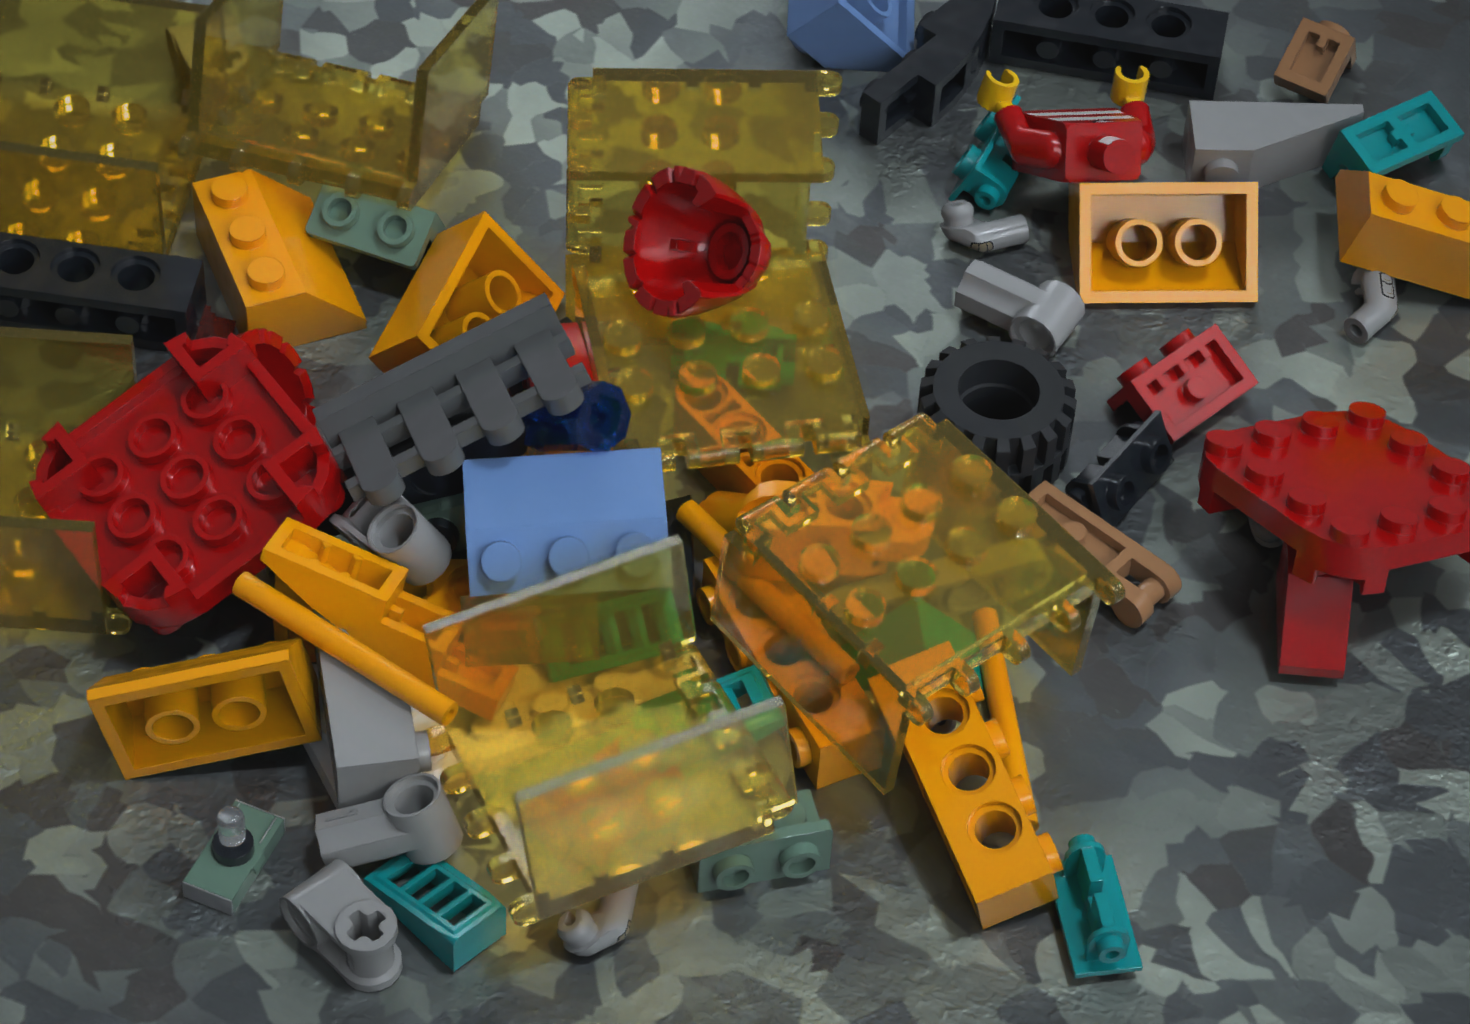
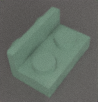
M326 177L305 230L312 238L415 270L418 268L424 252L429 250L437 234L446 230V227L436 212Z
M810 789L679 812L678 830L697 893L717 889L737 890L750 883L782 877L803 878L816 871L830 868L833 830L828 819L820 820Z

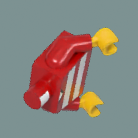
M1120 66L1115 68L1110 99L1113 103L1120 106L1121 109L1092 108L1022 111L1020 106L1012 104L1019 85L1018 76L1012 70L1005 69L1000 81H997L989 70L985 72L978 90L977 102L986 110L996 113L994 121L1011 155L1012 170L1065 183L1137 180L1141 174V165L1149 160L1155 149V132L1147 103L1144 102L1150 75L1144 66L1138 67L1136 80L1123 76Z

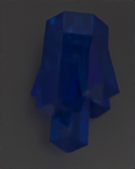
M592 381V383L581 388L584 394V401L576 410L562 416H553L548 413L544 406L522 417L521 419L525 425L524 430L527 431L524 445L541 452L610 450L627 437L631 418V411L622 389L605 381Z

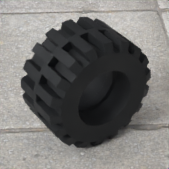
M987 336L986 342H977L974 338L961 341L960 349L949 346L940 352L939 360L930 361L925 368V377L921 378L914 446L916 449H919L918 460L922 467L931 468L930 477L939 485L948 482L951 484V492L962 497L967 492L977 495L976 501L990 502V497H1001L1004 503L1016 501L1017 494L1023 493L1028 495L1044 480L1053 484L1058 479L1059 470H1064L1068 460L1077 400L1075 399L1076 389L1073 380L1066 379L1067 370L1060 362H1049L1050 354L1039 347L1034 350L1026 348L1027 342L1013 339L1012 343L1000 341V337Z

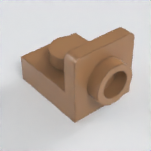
M1303 17L1274 73V84L1317 102L1328 103L1345 68L1351 69L1356 61V38L1350 36V33L1337 23L1327 20L1317 23Z

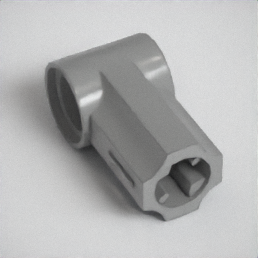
M976 259L965 270L961 283L955 293L954 306L1008 330L1011 340L1017 339L1027 342L1026 348L1034 350L1039 347L1050 354L1049 358L1056 353L1085 314V304L1081 296L1066 283L1058 280H1046L1039 286H1035Z
M428 773L410 774L399 779L389 787L384 798L316 814L315 833L319 843L320 856L325 866L335 859L343 860L350 867L403 854L415 864H436L454 854L460 847L464 836L440 780Z

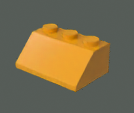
M252 169L192 183L196 234L239 334L256 328H265L267 331H274L282 336V343L289 342L292 347L367 328L365 315L332 244L310 237L305 230L314 207L310 197Z
M1340 170L1335 177L1340 262L1370 271L1384 272L1397 279L1470 299V201L1369 171Z
M1258 182L1069 183V249L1076 292L1081 296L1084 303L1258 302Z
M483 211L437 234L372 350L369 359L385 373L544 292L556 312L565 293L486 211Z
M302 637L283 641H270L259 646L219 654H205L195 659L155 667L137 668L131 672L103 677L87 689V702L125 780L322 740L318 678Z

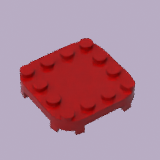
M184 332L163 343L172 357L69 434L59 421L53 425L41 438L46 445V449L36 468V480L29 481L37 502L117 607L134 622L147 625L160 635H167L177 631L183 624L206 613L233 593V585L242 573L249 572L255 576L265 569L267 565L260 560L263 548L287 517L317 529L331 513H334L342 506L345 500V490L341 485L340 467L317 427L310 423L260 363L249 345L232 332L227 339L213 336L191 340L187 333Z
M1353 402L1349 405L1348 411H1307L1300 417L1279 421L1261 420L1256 422L1254 426L1229 431L1216 429L1206 433L1198 473L1200 491L1197 503L1208 514L1237 508L1297 550L1292 574L1310 584L1315 583L1317 576L1330 574L1340 578L1352 579L1360 585V593L1362 595L1384 593L1389 570L1453 555H1458L1470 564V465L1463 460L1449 457L1428 443V438L1422 433L1406 429L1385 419L1386 411L1376 404Z

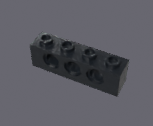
M998 0L993 21L988 62L1109 83L1113 82L1117 66L1121 67L1123 76L1136 80L1138 67L1144 66L1150 75L1147 89L1213 100L1229 13L1156 0Z
M0 231L1 329L166 352L169 351L163 343L184 332L187 333L191 340H195L197 334L194 331L196 323L199 319H202L207 303L204 262L202 259Z

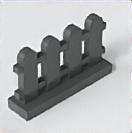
M544 292L312 409L340 469H343V471L351 467L354 469L356 476L344 481L354 502L366 496L371 505L384 506L394 502L404 493L406 486L403 477L425 466L433 476L447 475L458 469L465 460L462 448L486 436L488 442L493 446L509 444L520 437L525 429L521 418L544 406L548 413L553 416H562L576 410L584 401V394L581 388L592 383V380L582 362L572 367L568 365L566 359L575 355V350ZM530 377L534 386L510 397L507 389ZM471 407L475 416L452 427L448 418ZM412 437L416 446L393 457L389 448Z

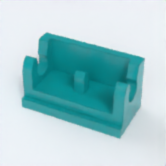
M1430 90L1340 130L1322 168L1330 179L1336 177L1340 170H1346L1347 168L1348 170L1369 171L1385 175L1427 155L1430 161H1436L1445 157L1453 144L1462 140L1465 133Z

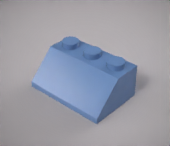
M788 0L787 37L798 51L809 54L824 68L889 72L901 62L909 51L914 50L915 0Z
M660 447L464 460L462 466L470 597L671 583L667 513Z

